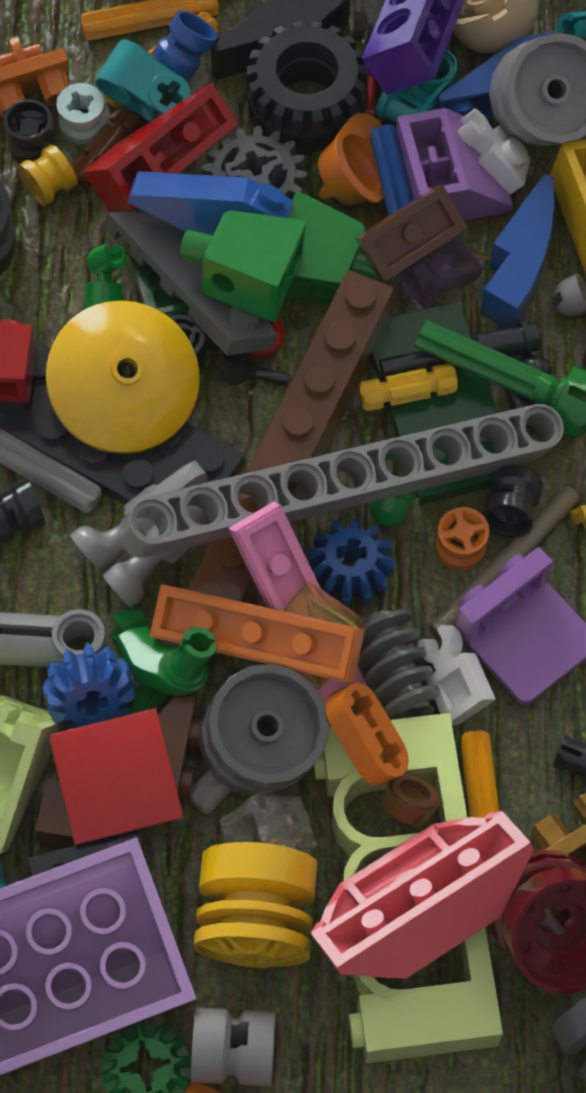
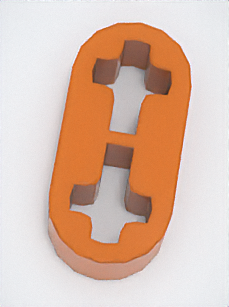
M355 682L333 692L327 698L325 709L328 721L358 773L365 781L371 785L380 786L402 776L407 771L409 757L405 744L378 698L369 687Z

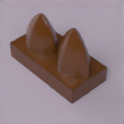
M436 185L355 239L379 280L386 282L468 227L443 185Z

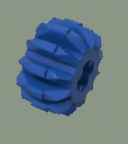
M357 517L351 521L349 529H344L339 522L334 520L330 524V535L317 532L314 536L315 549L307 552V561L310 567L313 568L312 571L319 586L323 585L322 592L326 601L339 594L341 595L342 606L345 609L350 606L352 597L358 596L360 601L368 606L372 602V591L384 594L388 589L389 582L386 577L392 576L395 572V561L389 558L393 548L390 540H378L380 529L376 524L365 531L360 530L361 524ZM347 559L357 560L355 566H346Z
M87 642L83 653L75 655L65 648L63 654L64 663L50 662L49 669L47 670L49 679L44 680L43 695L44 700L48 703L49 715L53 718L54 722L63 721L64 727L69 730L114 719V717L129 715L131 709L129 701L134 700V695L136 694L134 680L130 678L131 671L128 663L125 662L124 658L116 659L114 651L109 646L95 654L93 647Z

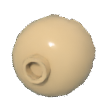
M464 0L452 34L461 44L477 53L497 54L515 40L528 36L532 31L539 15V0Z

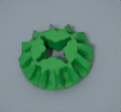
M138 1022L134 1027L123 1032H117L113 1041L103 1051L101 1078L107 1093H185L191 1079V1059L181 1037L175 1035L162 1024L147 1025ZM143 1046L146 1048V1053H149L152 1062L171 1063L162 1065L161 1069L153 1071L151 1091H147L146 1084L142 1082L140 1074L121 1073L122 1071L130 1070V1067L136 1066L139 1063L138 1055L141 1054L140 1047Z

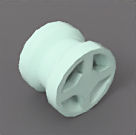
M87 83L72 84L63 89L57 97L56 107L59 115V127L62 135L68 141L86 145L101 127L107 123L104 112V98L96 87ZM80 109H87L88 113H82Z

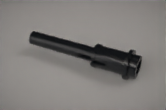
M524 319L517 320L515 326L482 333L476 332L473 341L509 357L521 354L524 358L532 356V352L539 351L541 346L535 322L526 323ZM416 351L379 359V368L382 378L385 379V376L423 368L426 370L432 369L433 366L447 364L448 362L424 351Z

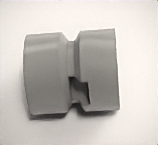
M196 1007L192 1040L191 1082L223 1084L229 1076H235L240 1085L271 1087L276 1012L244 1010L239 1018H233L228 1009ZM232 1045H237L239 1047L234 1049L232 1048Z

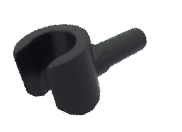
M222 351L225 360L232 364H237L234 367L218 365L220 374L226 383L239 385L248 378L284 386L288 385L290 374L248 363L245 353L227 356Z

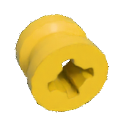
M51 144L42 149L38 159L34 161L25 160L18 165V172L25 187L42 206H47L53 202L57 192L61 190L69 191L78 184L75 172L66 157L57 147Z

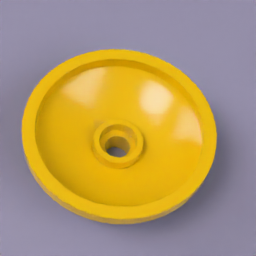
M131 301L104 302L87 308L73 317L59 332L51 347L45 374L50 404L64 427L83 443L101 451L118 454L146 451L171 438L190 416L197 400L200 381L197 357L191 342L183 330L161 311L148 305ZM122 362L131 363L136 370V375L132 378H123L118 373L117 366Z

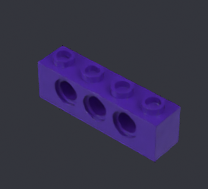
M385 0L362 60L369 75L377 80L386 95L436 77L464 0Z

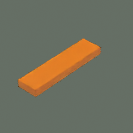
M161 584L150 637L180 644L187 630L193 627H202L209 630L215 636L216 640L212 644H217L215 651L217 653L265 664H275L299 672L346 683H354L365 629Z

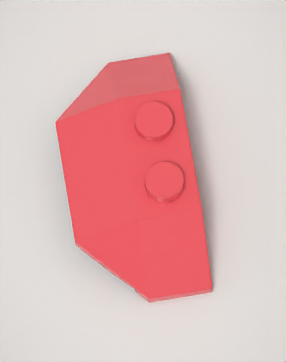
M502 811L488 813L486 818H462L432 824L341 882L327 904L321 922L316 923L311 934L340 975L406 979L502 916L534 849L531 842Z

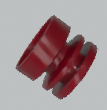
M535 850L502 916L489 924L490 932L530 983L551 993L573 994L586 989V867L579 860L562 851ZM548 907L550 913L546 916L544 910Z

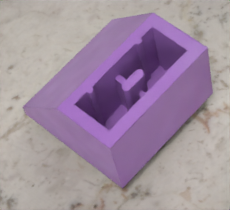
M442 108L397 117L396 131L413 200L436 185H443L464 221L512 212L513 206L509 193L478 163L480 154L473 147L464 143L458 136L457 130L464 126L460 121L464 117L463 115Z

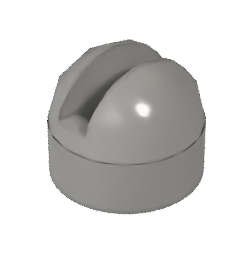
M578 273L563 279L556 285L553 291V301H561L556 306V310L563 316L573 317L586 313V283Z

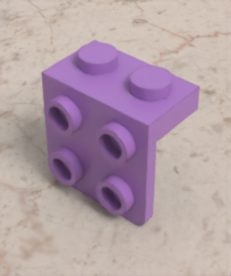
M537 547L526 557H523L521 554L512 557L499 570V578L486 588L482 585H477L467 592L458 603L459 609L455 626L461 633L463 643L476 654L483 665L515 700L522 705H529L586 660V623L548 583L553 561L540 547Z

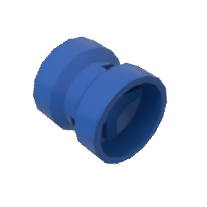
M182 10L178 11L169 25L170 34L168 37L161 38L153 51V56L177 75L185 79H191L201 65V54L210 51L218 36L214 28L205 20L191 12Z

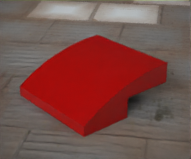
M156 708L49 734L75 845L183 818Z

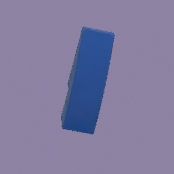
M546 173L493 243L489 269L496 273L483 290L480 314L504 328L515 326L516 321L524 317L542 276L549 247L554 212L553 177Z

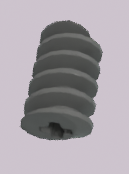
M408 609L379 611L365 616L351 625L365 629L358 662L361 669L367 672L365 677L367 686L374 691L390 720L432 715L435 708L430 706L429 702L441 694L438 685L422 686V683L431 678L434 673L431 666L415 667L414 665L423 660L427 654L424 647L408 648V645L420 637L417 628L401 629L403 625L413 618L411 611Z

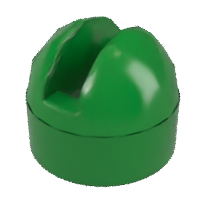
M402 494L370 502L369 513L372 519L386 528L397 527L407 518L413 497L408 494Z

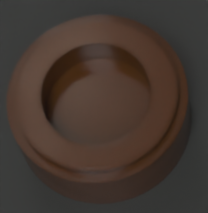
M403 774L388 782L382 795V803L388 813L397 820L406 824L421 826L428 824L433 819L440 804V797L436 789L425 779L412 774Z

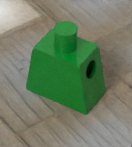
M296 191L292 199L289 218L306 221L304 254L286 297L331 304L347 270L381 282L355 239L366 231L364 224L304 193Z
M230 210L223 214L214 235L187 229L181 243L180 258L203 264L202 290L206 295L263 319L275 322L303 259L306 221Z

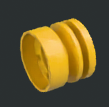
M224 843L210 846L202 852L199 890L200 894L215 902L204 904L197 909V924L202 927L195 930L194 951L219 962L253 968L287 967L299 965L310 960L311 940L306 935L312 932L313 918L304 911L298 910V908H304L314 903L317 860L308 853L297 849L269 843Z

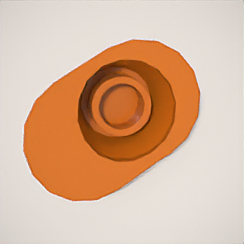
M367 113L353 115L338 132L336 138L320 153L317 164L319 174L324 183L318 194L321 199L334 197L338 202L347 206H354L366 201L378 203L383 199L384 195L370 141L371 130L375 127L383 126L376 118Z

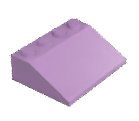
M137 837L0 888V1076L197 999Z

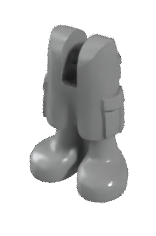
M192 461L178 469L158 485L153 484L143 489V492L124 506V514L127 515L136 502L145 497L203 484L207 480L208 475L197 461ZM187 506L188 514L195 523L200 525L209 524L208 516L203 509L197 506ZM136 519V525L143 535L148 537L159 536L156 524L150 519ZM120 525L106 532H99L89 526L79 527L70 535L72 540L85 556L104 573V579L130 608H133L142 601L145 593L144 583L161 560L165 563L170 562L173 564L190 548L152 557L139 558L132 556L125 562L117 563L126 552L119 541L118 530Z

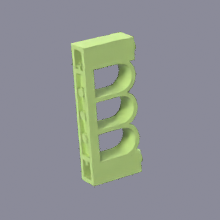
M450 713L391 720L408 752L409 764L404 774L416 775L425 779L430 784H434V788L439 794L440 804L438 806L440 823L467 818ZM329 727L324 752L314 763L313 770L315 780L325 779L327 797L334 796L332 829L337 843L351 856L344 869L345 881L418 833L388 837H368L353 828L345 815L348 804L358 795L371 791L385 790L388 782L377 786L365 781L358 773L332 727ZM486 927L460 943L465 982L403 990L390 989L378 983L371 976L353 975L358 992L361 995H359L358 1013L349 1014L350 1035L353 1048L363 1047L365 1064L499 1046L503 1030Z

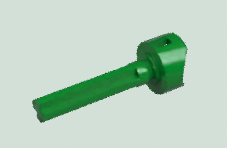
M429 320L425 321L414 345L415 348L535 402L552 407L558 412L563 421V435L573 437L584 433L586 428L585 369L573 364L567 376L562 375L560 381H558L550 374Z

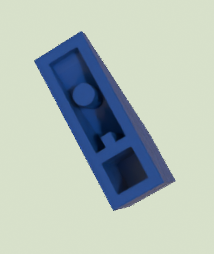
M138 171L134 178L127 203L185 232L187 229L214 235L225 212L232 210L289 218L292 200L285 197L282 191L275 186L266 183L260 184L250 178Z

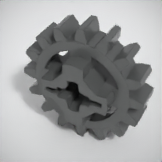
M256 126L251 136H246L241 127L237 128L236 139L233 141L223 136L219 140V150L212 148L207 150V164H202L201 168L202 175L244 177L260 184L273 185L282 191L285 197L291 200L296 191L302 193V189H306L307 185L304 155H296V143L291 140L282 145L280 143V131L277 130L269 137L263 136L261 126Z

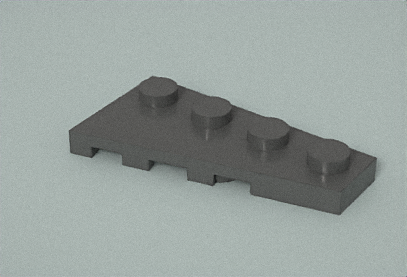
M141 209L107 214L104 228L114 239L123 237L131 246L129 254L140 266L149 264L161 277L159 283L161 288L170 297L175 296L183 300L190 307L188 316L227 356L273 348L277 334L268 320L212 298L203 292V264L180 258V248L185 231Z

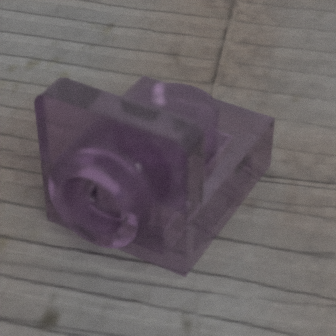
M455 236L401 271L396 277V282L420 310L435 307L443 292L477 281L485 267L465 244Z

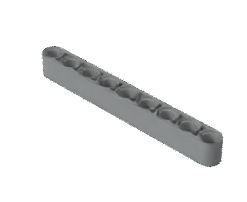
M534 404L145 497L137 501L121 521L118 530L119 541L129 554L143 558L232 537L228 528L253 514L241 507L238 501V494L251 496L257 503L258 511L272 502L280 504L288 521L293 522L495 472L503 466L528 464L539 459L561 440L564 431L563 421L558 412L552 407L544 404ZM526 425L532 427L537 432L540 442L533 440L528 435ZM479 436L487 438L492 443L494 454L482 447ZM435 447L443 451L448 458L449 465L440 463L435 458L432 448ZM385 459L393 460L399 465L402 477L395 476L388 471ZM336 470L347 472L352 477L355 488L350 489L342 485L337 478ZM287 482H295L303 487L307 500H299L292 496L288 490ZM187 506H197L203 509L208 516L209 524L200 525L195 523L188 514ZM136 519H150L156 524L159 536L148 537L143 535L136 525Z

